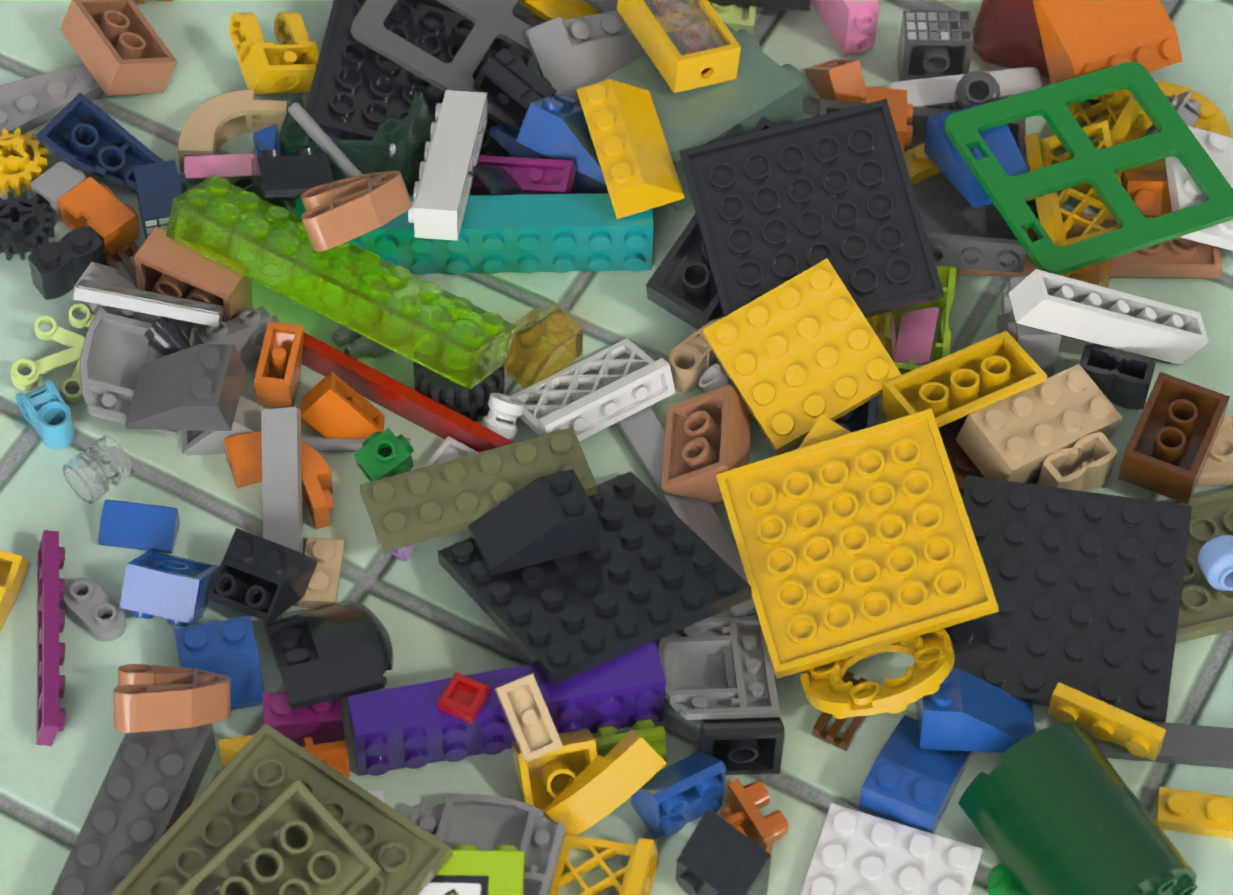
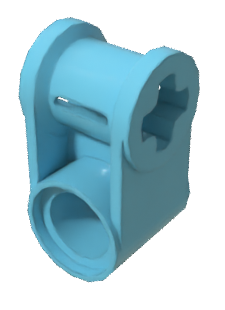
M50 379L44 381L43 386L27 394L21 392L16 395V400L23 416L34 427L48 448L61 450L73 443L76 434L71 411Z

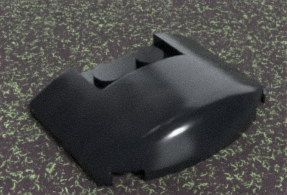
M348 601L279 617L272 623L263 621L264 629L292 710L383 689L386 686L387 678L383 674L386 670L392 671L394 663L392 642L381 620L363 604Z

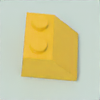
M589 729L558 734L563 745L562 748L526 763L517 742H511L522 802L541 809L543 816L555 825L556 823L544 810L598 756L596 740Z

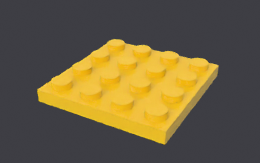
M828 258L702 330L703 336L776 454L804 439L821 414L835 421L882 394L884 382L902 375Z

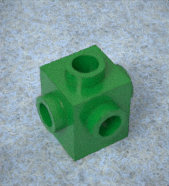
M390 428L382 433L375 432L363 442V447L354 453L356 465L370 482L409 472L414 467L411 455L414 449L402 434L396 437Z

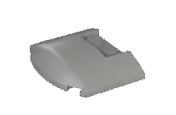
M618 11L563 21L559 17L530 28L524 33L540 76L547 78L552 87L557 90V93L565 94L575 99V105L581 107L576 89L598 83L646 54Z
M106 306L104 309L101 307L96 313L84 340L79 370L81 391L90 416L125 424L141 365L163 357V355L147 345L149 340L144 336L145 332L161 316ZM168 318L170 321L175 320L190 345L195 346L200 324ZM151 430L176 436L178 430Z
M758 616L709 617L661 638L658 653L666 679L665 698L671 707L685 720L780 717L774 669Z
M477 794L442 797L443 804L424 811L422 803L413 806L409 819L449 845L452 850H454L456 845L466 844L476 846L478 850L494 851V847L499 845L515 846V848H518V851H525L527 868H524L523 895L550 894L566 833V827L560 821H558L556 826L543 816L541 809L514 799Z

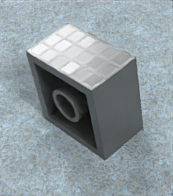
M903 11L897 53L899 81L968 74L974 43L971 11Z

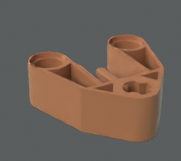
M396 170L366 173L322 184L306 190L300 196L306 210L302 214L301 219L315 252L332 249L373 231L412 207L401 173Z
M147 664L120 666L118 668V687L113 689L114 729L124 733L193 728L227 720L231 717V678L226 675L195 668Z

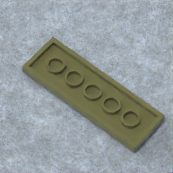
M572 427L361 484L360 493L382 553L469 530L468 526L539 477L551 475L558 471L574 469L588 496L597 494V484Z

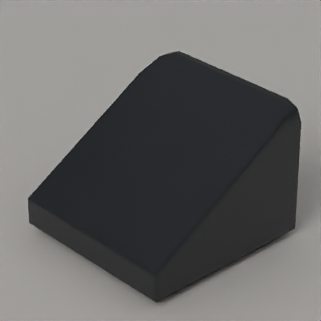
M484 165L473 167L474 174L491 195H517L522 190L513 177L501 167Z

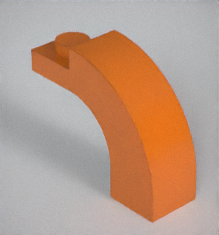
M261 431L247 432L224 438L226 459L236 487L240 488L262 482ZM301 440L302 497L315 529L330 526L329 510L334 509L330 494L333 493L331 470L324 458L312 446Z

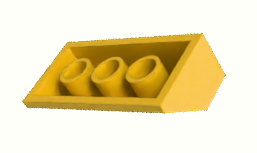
M612 79L576 89L616 218H624L685 199L650 91Z
M1003 331L884 382L881 414L887 421H892L932 408L939 428L1047 380V374L1007 331Z

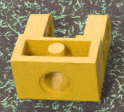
M279 12L276 15L274 33L279 45H274V42H265L254 13H233L229 21V33L248 90H254V94L310 93L320 53L316 42L310 41L301 15L298 12Z

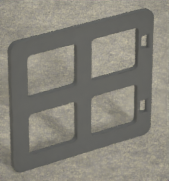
M366 0L351 25V34L357 41L444 92L446 90L479 92L473 86L475 80L472 75L493 41L497 38L505 40L533 57L524 35L526 30L533 27L516 18L512 13L519 0H437L471 20L474 24L473 29L455 58L448 64L384 27L383 23L398 0ZM583 0L596 8L600 14L617 11L618 0ZM487 98L488 118L498 124L506 123L521 129L520 124Z

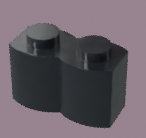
M91 226L74 229L64 235L59 242H51L38 247L28 257L33 284L45 300L56 299L70 292L91 262L107 265L103 242Z
M1098 344L1085 345L1079 364L1107 399L1123 408L1144 409L1156 363L1138 354H1120L1107 346Z

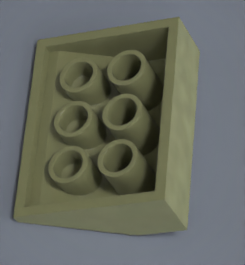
M297 779L281 791L172 895H356L382 869L305 785Z

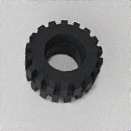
M457 325L449 326L447 331L438 329L434 331V337L429 335L423 339V346L418 345L415 351L416 357H414L413 361L415 390L473 421H477V416L481 415L484 417L488 415L490 408L487 403L491 393L504 394L505 359H503L502 348L497 347V341L493 337L486 338V332L481 329L475 332L472 331L471 326L465 325L464 329H457ZM454 371H466L473 374L465 378L446 376V374Z

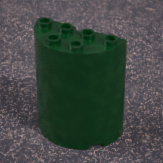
M1061 723L1047 727L1014 744L999 755L1003 762L990 774L980 772L975 777L958 802L1026 895H1192L1197 889L1195 884L1196 873L1086 731L1082 727L1077 729L1073 723Z

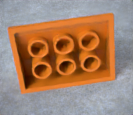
M1033 0L1051 84L1130 61L1142 64L1148 72L1183 62L1176 28L1160 0Z

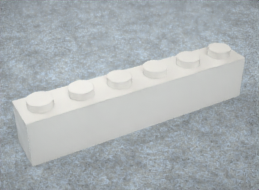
M446 90L443 102L436 105L435 122L431 123L430 142L427 141L425 145V161L420 163L419 181H416L414 185V201H411L412 207L408 210V222L414 223L415 238L458 241L474 178L473 167L477 165L487 126V93Z
M1035 269L1009 292L1016 323L1179 365H1182L1209 343L1201 313L1046 271Z

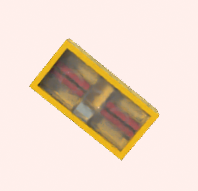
M708 0L617 1V11L674 94L737 79L741 46Z

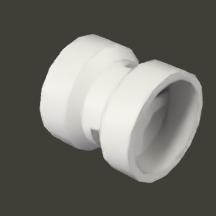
M491 393L487 403L490 409L488 415L483 417L481 425L509 440H513L517 432L516 420L517 417L522 416L525 403L505 394Z

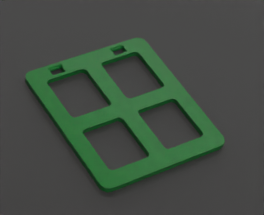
M1138 62L1122 63L950 114L945 121V133L1038 270L1063 275L1233 220V188L1147 69ZM1122 89L1130 91L1159 132L1109 148H1096L1067 106ZM1035 115L1042 116L1072 159L1017 176L1007 175L978 132ZM977 147L984 158L977 161L970 149ZM1168 157H1176L1208 201L1152 219L1144 217L1115 174ZM1089 184L1115 219L1120 229L1064 247L1056 246L1026 201L1077 185ZM1032 228L1039 240L1032 242L1025 229Z

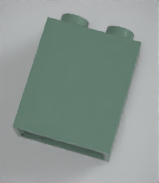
M725 22L724 24L741 46L737 79L674 94L646 53L602 80L612 79L650 91L685 199L669 203L677 212L692 203L680 159V150L751 133L762 116L779 126L803 120V101L808 97V87L801 73L790 64L782 66L777 64L762 52L758 41L749 31L740 29L736 32Z

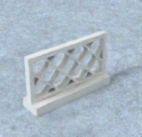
M626 338L511 395V397L524 403L538 401L537 405H525L523 414L519 418L539 436L573 427L578 441H581L675 394L670 364L663 358L656 361ZM625 353L630 355L629 359H615ZM600 370L598 375H583L589 371ZM609 370H624L623 375H608ZM559 386H569L568 390H553ZM578 386H593L592 390H577ZM548 401H563L561 405H546Z

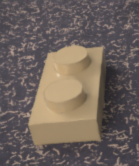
M307 537L305 555L318 561L304 597L298 601V608L317 609L337 604L345 553V540Z
M533 673L495 689L525 763L563 747Z

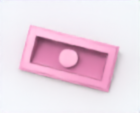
M254 154L184 157L186 180L252 176L251 159L254 158Z
M938 307L904 312L902 314L893 362L909 364L910 359H914L917 365L929 364L939 315Z

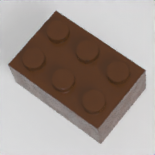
M1160 372L1123 454L1118 479L1188 504L1223 423L1230 396Z

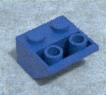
M699 751L658 771L631 796L633 808L654 840L665 834L670 836L678 833L687 823L702 818L708 809L716 813L722 807L726 766L721 760Z

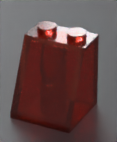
M984 0L973 27V50L984 62L1012 69L1034 67L1040 71L1041 76L1050 78L1033 0Z

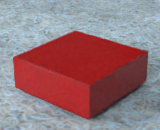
M455 672L439 698L437 708L473 724L491 694V687Z

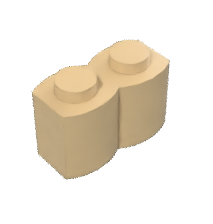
M1103 432L1086 435L1078 440L1073 448L1060 449L1045 459L1037 485L1078 491L1096 489L1110 478L1118 450Z

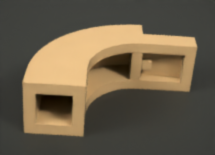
M238 90L219 95L203 103L188 117L180 132L178 143L180 173H184V157L218 155L223 144L235 136L254 133L271 125L277 126L278 134H288L289 115L287 101L255 100L254 90Z

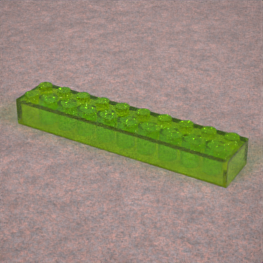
M213 175L177 196L172 201L166 233L167 237L468 389H472L507 361L516 325L504 320L496 313L488 312L472 304L466 298L457 297L441 289L434 282L425 281L411 274L404 267L395 266L381 259L374 252L365 251L349 243V241L326 251L315 252L301 218L289 213L283 207L274 206L260 199L253 192L244 191L230 184L225 178Z

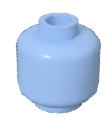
M1220 535L1210 539L1203 545L1197 557L1198 564L1206 580L1213 588L1220 591H1233V536Z

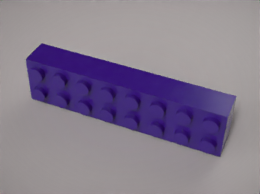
M656 642L649 643L554 686L533 664L465 675L491 687V694L473 724L437 708V702L451 678L347 696L350 733L358 775L369 774L379 776L390 770L407 767L418 769L429 763L440 761L457 762L468 756L479 754L495 755L504 750L512 749L511 742H516L495 689L532 673L558 734L589 729L591 734H596L599 728L613 726L617 729L633 727L637 721L651 719L654 724L662 722L664 719L666 679Z

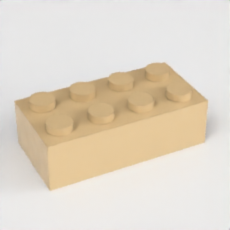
M1077 364L1047 378L1046 381L969 414L955 440L985 478L1025 483L1040 476L1043 462L1048 456L1060 449L1073 448L1075 443L1082 437L1092 433L1103 432L1108 440H1110L1123 417L1081 365Z

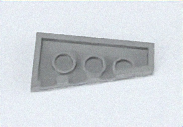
M84 63L0 85V136L2 135V129L5 128L9 134H14L17 128H21V134H24L51 121L80 92L90 101L105 93Z

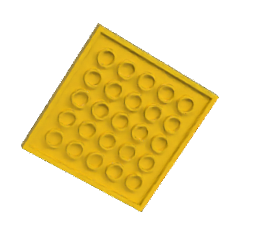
M932 408L716 474L746 578L752 588V598L777 679L999 612L998 604Z

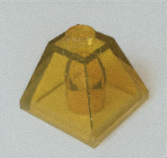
M559 307L534 308L493 337L497 341V347L502 348L503 359H505V372L524 389L558 373L581 356L583 352V328Z

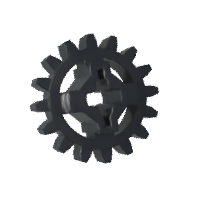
M25 191L21 193L20 197H15L13 192H8V199L3 200L0 198V254L4 252L6 260L10 261L14 254H19L20 259L25 260L27 252L32 253L38 246L49 243L48 238L55 237L54 226L56 224L54 213L51 212L48 202L41 204L39 195L28 199L27 192Z

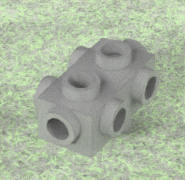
M263 306L250 308L241 312L236 318L221 322L218 327L208 326L205 331L198 333L197 337L200 344H234L243 363L253 359L258 362L268 321L279 323L280 321L276 315L271 317Z

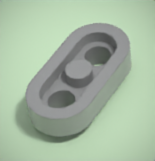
M78 578L67 584L63 598L66 610L95 639L112 641L124 633L126 617L123 608H119L120 605L97 582L89 578ZM82 592H87V594H85V595H83V596H78V595H77V594L82 593ZM104 615H111L109 619H101Z

